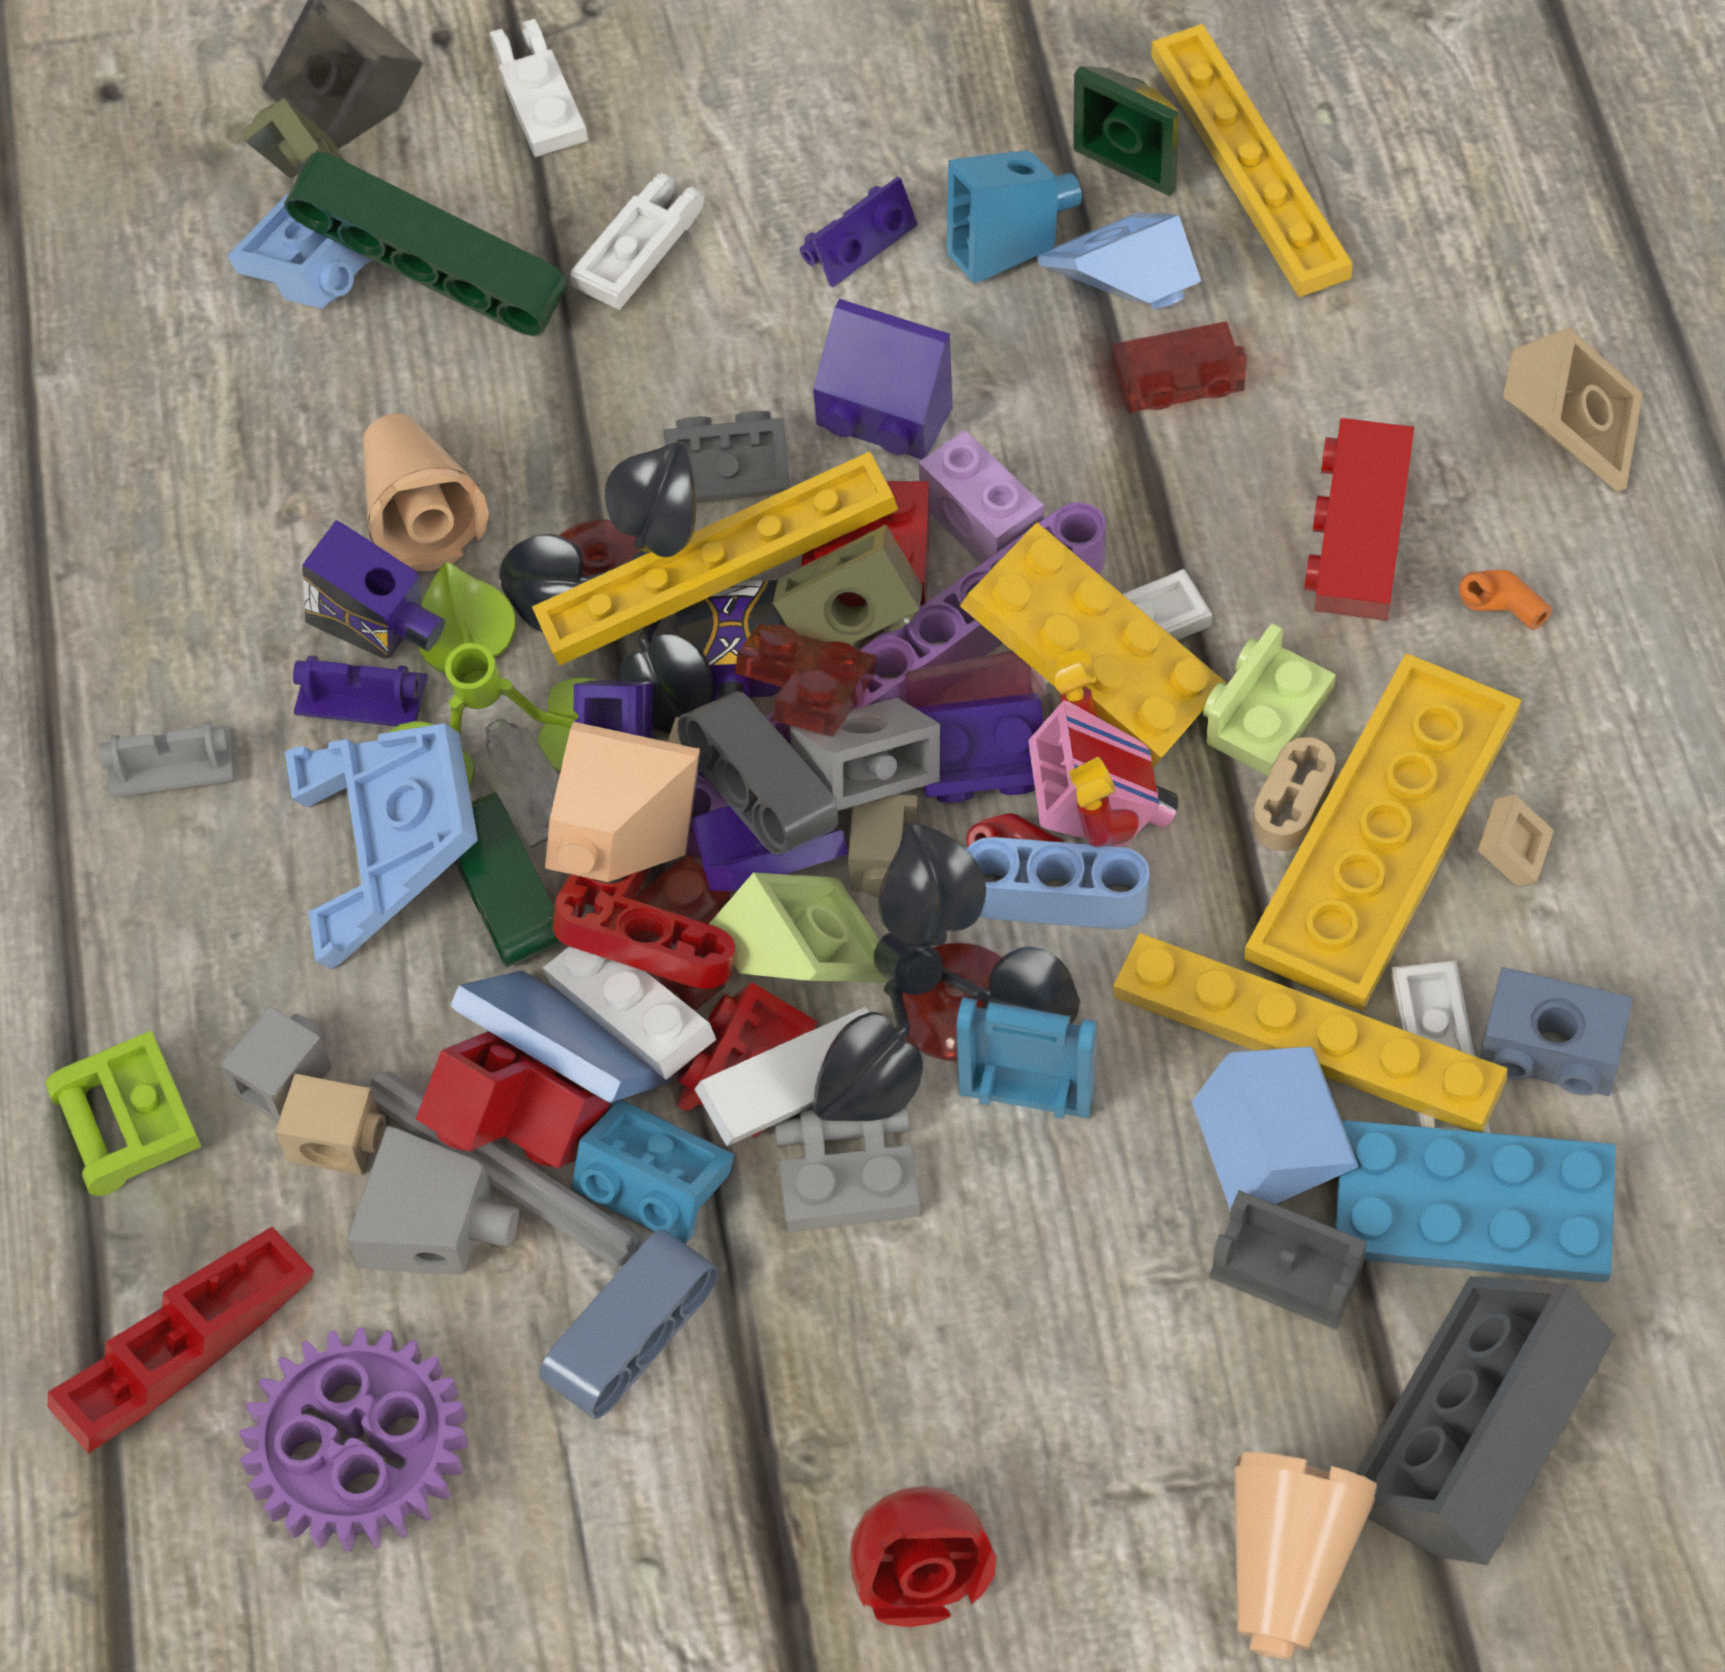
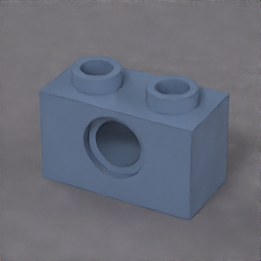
M1501 967L1480 1058L1506 1067L1507 1078L1522 1080L1530 1077L1559 1084L1564 1090L1577 1095L1597 1093L1610 1096L1620 1062L1633 997ZM1556 1032L1564 1036L1568 1041L1562 1043L1551 1042L1545 1039L1541 1033Z

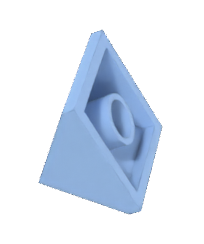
M1311 1046L1228 1053L1191 1101L1230 1211L1239 1190L1272 1204H1278L1359 1167L1316 1052Z

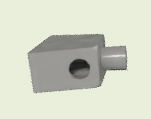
M387 1126L347 1242L358 1268L459 1275L466 1271L476 1241L508 1248L512 1245L519 1223V1209L489 1202L492 1188L486 1168L478 1160L400 1129Z

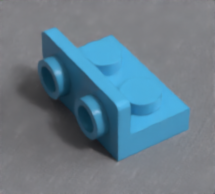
M620 1099L580 1139L572 1189L576 1193L655 1232L659 1229H666L686 1244L694 1234L698 1210L731 1174L735 1154Z

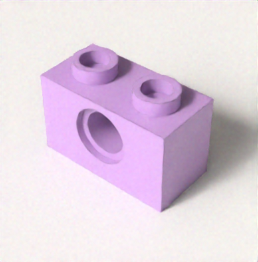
M966 430L918 462L919 481H929L930 514L980 563H983L1027 532L1036 522L1039 523L1044 519V505Z

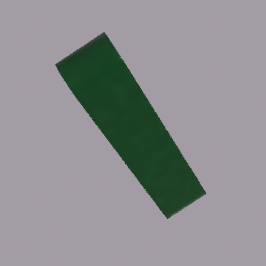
M315 152L309 156L284 202L287 213L301 225L524 335L539 336L544 332L567 287V280L564 274L550 263L328 153Z

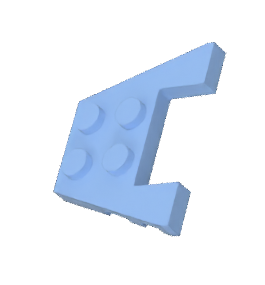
M445 723L381 733L378 735V740L355 744L348 739L329 742L328 748L311 751L305 746L285 751L291 797L296 802L308 808L347 788L362 883L360 886L308 911L315 961L329 969H333L345 961L478 841L459 732Z

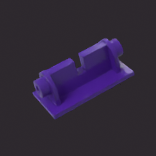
M897 176L883 187L874 186L869 189L868 196L844 212V216L840 219L833 220L817 233L811 232L804 237L805 244L799 248V251L808 265L814 266L817 263L822 265L829 286L834 287L918 225L901 177Z
M309 655L306 661L297 660L293 668L294 685H301L293 712L294 715L396 727L400 724L417 721L428 675L426 673L409 672L407 666H399L398 669L355 666L319 661L317 656Z

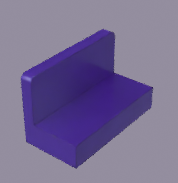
M729 805L695 815L692 818V825L710 891L738 890L752 873L785 875L849 854L842 829L833 830L786 853L775 855L762 845Z

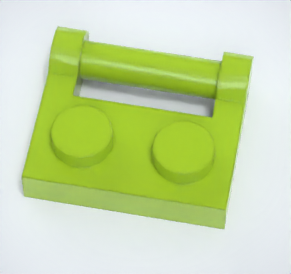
M152 1030L52 1073L45 1081V1087L52 1103L61 1106L85 1164L82 1178L88 1192L93 1196H104L113 1193L122 1187L127 1179L202 1147ZM101 1084L127 1144V1147L111 1154L108 1152L85 1096L89 1089Z

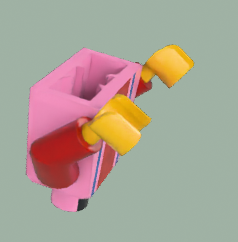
M1081 647L1058 655L1055 663L1058 671L1055 673L1054 683L1058 692L1061 693V704L1028 740L1040 826L1052 831L1086 839L1091 846L1096 848L1125 846L1147 823L1160 828L1166 827L1173 820L1177 812L1178 796L1176 793L1156 785L1150 750L1143 742L1108 724L1096 715L1091 690L1086 687L1095 683L1097 679L1095 666L1086 648Z

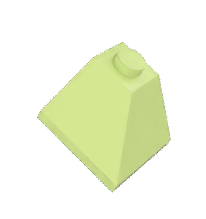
M752 873L709 923V925L726 931L733 938L735 943L733 966L740 974L807 981L881 983L889 981L877 970L874 963V951L879 939L839 877Z

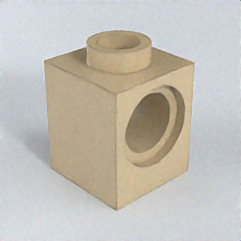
M294 1074L275 1134L285 1158L289 1162L363 1175L369 1153H378L385 1133L386 1120L385 1116L380 1114L371 1088Z

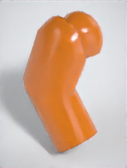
M1509 570L1470 572L1459 583L1458 590L1461 600L1470 609L1476 611H1510L1530 630H1535L1542 626L1552 613V607Z

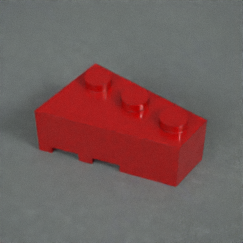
M1340 418L1338 438H1325L1321 473L1331 474L1332 481L1329 496L1317 495L1312 532L1324 533L1321 555L1309 554L1304 585L1305 591L1316 592L1315 612L1388 621L1414 426Z

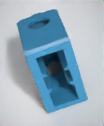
M1026 150L957 158L948 161L946 254L973 283H977L1050 250L1056 243L1057 212L1078 207L1081 204L1082 194L1078 180L1072 173L1055 176L1033 152Z

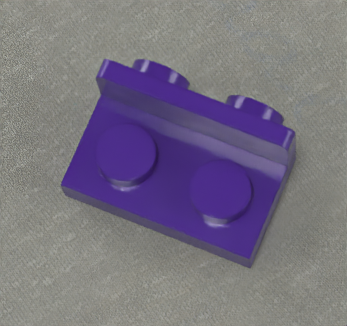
M1039 693L914 707L940 723V781L923 786L926 797L937 796V800L940 802L954 803L973 798L976 791L999 789V792L1005 795H1022L1035 791L1028 740L1043 724Z

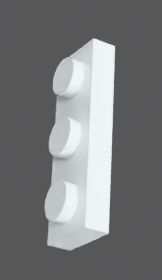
M572 947L565 949L543 967L549 983L578 1006L665 1080L716 1040L711 1025L707 1020L645 971Z

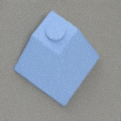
M1136 212L1055 246L1036 256L1041 267L1128 301L1151 303L1152 309L1169 306L1184 299L1183 289L1201 282L1179 215Z

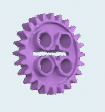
M358 1327L352 1345L346 1346L342 1345L335 1330L330 1331L328 1335V1350L321 1353L307 1340L302 1342L305 1361L296 1365L285 1357L279 1358L278 1362L285 1376L281 1382L267 1378H261L259 1381L262 1391L268 1399L267 1403L250 1402L246 1405V1410L251 1420L258 1424V1426L240 1430L239 1435L245 1447L253 1450L240 1458L247 1475L256 1476L248 1484L256 1500L267 1499L263 1507L272 1522L282 1519L287 1515L285 1527L294 1539L311 1525L310 1535L316 1548L322 1549L332 1533H337L344 1551L351 1552L357 1533L365 1532L374 1549L380 1548L382 1528L389 1525L400 1537H407L408 1531L404 1517L412 1512L427 1522L431 1520L432 1516L425 1501L427 1497L431 1495L448 1500L451 1496L447 1483L441 1477L442 1474L458 1475L463 1472L460 1458L451 1452L466 1448L469 1443L465 1430L456 1426L467 1420V1416L462 1402L452 1401L458 1395L452 1377L439 1379L443 1370L436 1356L420 1363L422 1354L418 1343L414 1340L407 1343L397 1353V1344L392 1331L386 1330L376 1346L370 1345L364 1327ZM346 1385L361 1387L359 1393L350 1401L345 1403L330 1401L333 1394L339 1388ZM309 1408L315 1409L324 1414L329 1422L310 1415H303L304 1411ZM402 1417L418 1419L416 1426L404 1435L393 1436L387 1434L389 1426ZM336 1428L351 1437L345 1444H343ZM364 1432L366 1433V1436L369 1440L372 1449L369 1448L367 1444H365L364 1442L358 1440L364 1434ZM307 1441L322 1443L319 1451L314 1456L306 1460L291 1459L294 1450L299 1445ZM380 1455H385L399 1462H406L403 1468L396 1469L385 1463ZM372 1473L379 1476L377 1483L364 1493L354 1494L347 1491L350 1483L360 1475Z

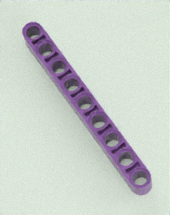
M1083 502L1069 503L1039 522L1042 527L1099 574L1103 570L1106 557L1105 517L1098 508ZM1025 533L922 605L920 610L916 612L914 619L907 625L893 632H884L768 714L766 718L786 741L791 744L790 726L838 714L833 712L838 709L853 710L894 698H899L912 707L920 704L1003 644L962 609L960 605L968 593ZM933 641L945 642L943 644H931ZM885 675H897V676H898V677H896V678H890V679L881 678V677H883V676H885ZM698 769L692 814H701L727 806L728 803ZM691 820L688 849L685 855L699 857L701 854Z

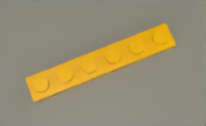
M1200 24L1152 41L1151 57L1297 296L1302 297L1351 279L1352 261L1205 26Z
M871 451L695 531L688 545L672 557H660L653 552L647 553L532 606L552 654L558 665L561 666L898 510V507Z
M1142 933L1138 934L1113 984L1114 998L1254 1051L1311 1046L1316 1052L1326 1078L1467 1131L1484 1132L1507 1081L1506 1067Z

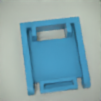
M962 998L957 1018L959 1092L961 1096L978 1098L979 1104L989 1105L990 1101L1050 1111L1054 1112V1117L1064 1119L1065 1114L1090 1118L1096 1089L1097 1021L1083 1018L1082 1024L1079 1026L1070 1024V1016L993 1002H989L988 1008L983 1009L977 1008L976 999Z

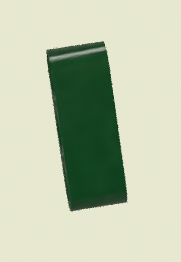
M492 792L471 801L478 841L454 863L503 964L508 968L563 943L557 939L553 932V904L502 801L496 792Z

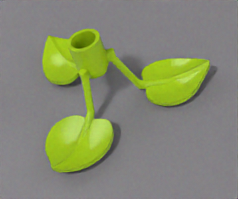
M445 562L430 583L421 604L425 609L445 619V626L440 638L430 651L418 648L428 665L434 670L446 674L452 687L454 696L449 700L451 708L450 727L459 732L461 736L463 710L466 707L471 709L487 708L494 704L501 695L507 696L531 718L545 723L538 735L539 750L552 768L561 772L569 732L573 721L578 719V714L573 711L574 684L596 679L581 677L560 681L553 686L549 693L548 711L541 710L513 686L511 680L502 678L494 659L507 650L516 632L517 620L510 601L494 586L470 576L452 563ZM413 721L400 724L389 732L431 726L433 724ZM462 750L470 789L476 771L475 763L472 757Z

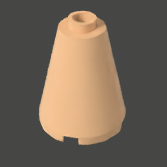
M393 413L384 415L369 425L363 436V457L368 532L372 543L415 571H433L441 568L445 562L455 563L465 556L462 548L474 536L479 541L485 533L489 510L482 489L412 417Z
M1243 1452L1241 1456L1238 1455L1237 1464L1234 1468L1237 1632L1240 1635L1251 1638L1249 1651L1272 1658L1292 1660L1294 1648L1306 1650L1309 1649L1375 1502L1374 1497L1377 1483L1364 1476L1333 1466L1330 1468V1473L1308 1467V1460L1271 1453Z

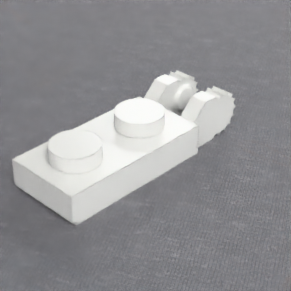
M531 19L522 23L523 38L532 55L514 60L509 39L502 29L490 32L492 47L499 63L501 81L534 157L588 141L586 126L552 50H547L542 32L536 20Z
M657 174L639 196L634 195L571 270L572 287L620 310L684 233V230H688L694 223V220L697 219L705 202L704 192L690 186L666 210L664 207L668 205L669 200H671L674 194L676 182L674 178L666 174Z

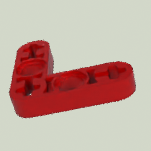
M651 867L621 878L622 881L617 883L598 882L591 878L571 874L557 895L552 928L557 939L569 947L695 988H716L725 984L731 977L735 943L726 931L632 900ZM587 904L593 906L594 913H587L584 916V918H582L583 914L586 911ZM644 931L655 934L659 940L649 943L638 942L631 939L628 934ZM673 944L676 945V949H675V950L672 949V945H673Z

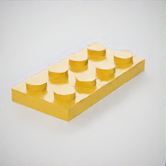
M1038 522L1025 533L968 593L960 605L962 609L1054 687L1055 673L1058 671L1055 665L1056 657L1081 647L1086 648L1096 670V682L1086 686L1091 690L1096 715L1108 724L1143 742L1150 750L1153 768L1201 714L1215 686L1220 682L1223 684L1227 683Z

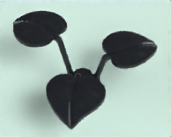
M682 441L627 458L611 471L607 479L605 503L611 522L621 533L636 536L634 546L639 552L633 556L631 561L650 552L660 557H672L682 551L692 538L696 523L695 484L688 453ZM541 534L523 540L506 554L500 566L499 579L501 580L503 592L521 618L535 630L543 633L532 606L606 572L582 576L583 557L578 546L559 535ZM658 620L643 628L638 637V644L642 651L633 653L623 659L619 668L620 681L653 682L652 727L670 734L676 717L680 718L685 713L713 702L714 684L707 658L693 640L677 633H664L652 640V636L661 620Z
M915 822L906 823L899 848L884 875L879 891L878 911L884 927L889 932L876 945L874 963L877 970L889 980L883 990L891 999L896 1027L894 1028L890 1020L878 1012H868L854 1018L837 1034L825 1055L815 1085L813 1111L822 1120H880L899 1112L915 1095L922 1077L923 1060L919 1050L911 1043L904 1041V1038L910 1031V1023L902 996L904 992L910 995H921L933 990L942 981L978 1000L985 1001L981 1007L983 1009L988 1008L989 1002L1067 1015L1070 1016V1024L1074 1022L1078 1015L1081 1001L1068 968L1058 957L1044 949L1022 947L1003 956L991 971L989 989L982 988L943 966L940 954L931 946L943 945L946 942V930H963L977 921L985 903L986 883L977 861L963 846L948 835L926 825Z

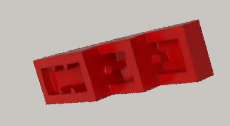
M271 1226L165 1290L162 1296V1308L105 1342V1357L48 1391L47 1408L88 1454L151 1413L217 1363L265 1323L313 1279L314 1270Z

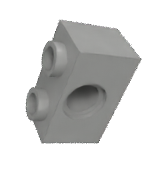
M899 698L790 726L792 748L826 785L834 798L837 811L940 781V723Z

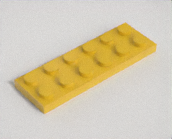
M1405 653L1247 942L1244 960L1364 1011L1517 719L1522 700Z

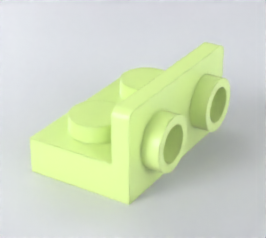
M1273 623L1269 625L1259 641L1251 638L1245 644L1236 662L1235 671L1237 672L1227 685L1220 682L1215 686L1203 710V716L1208 718L1206 744L1267 776L1283 747L1288 742L1300 738L1333 691L1336 674L1283 648V628Z

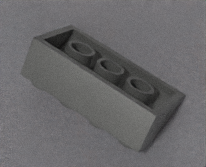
M1469 1277L1356 1474L1377 1483L1374 1497L1375 1502L1367 1519L1436 1557L1488 1565L1493 1554L1501 1545L1504 1535L1527 1493L1535 1484L1537 1475L1560 1434L1566 1428L1572 1412L1591 1378L1596 1374L1602 1358L1615 1337L1612 1330L1569 1283Z

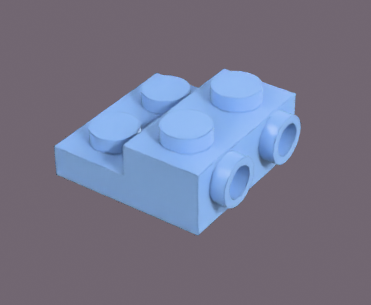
M288 192L227 255V258L238 274L274 282L285 300L323 309L338 296L348 293L353 285L354 275L372 260L296 222L284 207Z

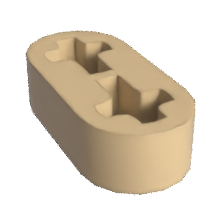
M1301 737L1288 742L1280 751L1255 801L1253 809L1252 828L1254 836L1260 844L1268 849L1286 851L1302 844L1332 788L1336 760L1334 752L1328 744L1317 738ZM1306 761L1316 764V770H1311L1307 774L1302 785L1295 783L1296 768H1302ZM1286 802L1292 804V819L1283 822L1281 827L1273 825L1271 817H1278Z

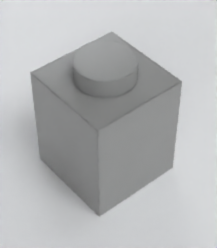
M270 1005L220 1064L232 1094L276 1122H279L294 1074L322 1079L332 1067L323 1044L325 1037L322 1031L306 1017L295 1013L289 1018Z

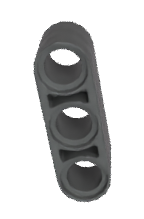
M736 691L680 716L677 730L681 745L700 749L699 771L771 853L775 855L786 853L835 830L838 825V811L832 794L744 693Z

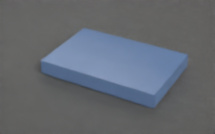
M522 970L459 985L450 1005L456 1012L609 1103L670 1084L675 1075L674 1073L665 1080L562 993Z

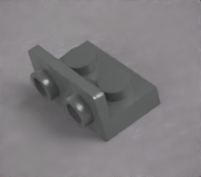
M769 411L743 412L735 415L736 422L713 425L710 417L682 418L676 421V428L663 429L665 446L678 441L684 442L693 472L696 502L778 494L790 488L783 418L771 419V412Z

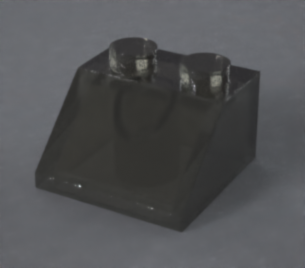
M307 0L262 89L276 102H279L282 98L287 99L332 139L336 147L340 149L399 110L423 62L357 2L349 0Z

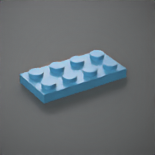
M1343 1120L1344 1129L1359 1167L1340 1175L1338 1178L1335 1229L1367 1242L1364 1260L1597 1282L1609 1281L1612 1263L1616 1144Z

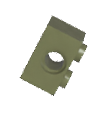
M884 525L778 578L773 604L809 663L812 664L828 655L831 659H838L851 653L861 644L863 638L881 629L888 633L907 625L914 619L916 612L920 610L923 585L888 526ZM845 592H854L861 595L866 600V603L861 606L850 607L841 603L837 596Z

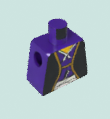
M335 520L302 564L305 622L382 659L391 657L403 639L425 651H430L440 638L445 626V619L421 606V577L418 573L338 520Z
M778 580L743 581L676 612L679 634L693 640L701 648L710 665L714 684L713 701L736 691L744 693L750 699L751 697H772L779 692L791 632L773 604Z

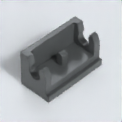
M1239 1190L1231 1206L1227 1230L1224 1235L1219 1234L1216 1242L1210 1278L1337 1330L1362 1273L1367 1242Z

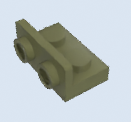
M282 98L275 105L267 106L258 112L253 122L241 132L247 144L289 178L298 175L309 156L315 152L328 153L346 161L332 139L285 98Z

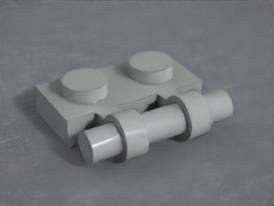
M907 1105L892 1116L876 1121H825L817 1117L813 1109L801 1111V1117L790 1118L775 1124L778 1147L804 1144L805 1158L779 1161L787 1233L921 1216L912 1145L885 1148L884 1134L910 1131ZM855 1137L864 1138L865 1150L825 1155L824 1141Z

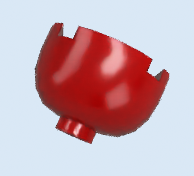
M917 1486L900 1489L884 1496L864 1512L852 1536L850 1567L859 1600L864 1608L865 1605L871 1607L875 1618L886 1625L911 1628L941 1622L952 1617L950 1611L944 1607L945 1605L958 1602L966 1595H968L972 1605L983 1596L995 1577L997 1557L979 1517L971 1505L944 1488Z

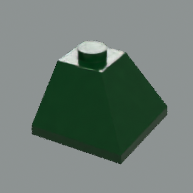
M1080 66L1074 73L1073 151L1171 196L1176 190L1180 112L1158 90L1137 78H1130L1111 68Z

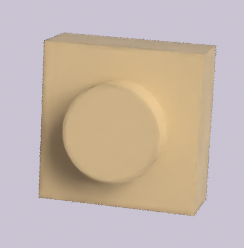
M1515 794L1496 798L1478 852L1517 887L1538 882L1554 830Z

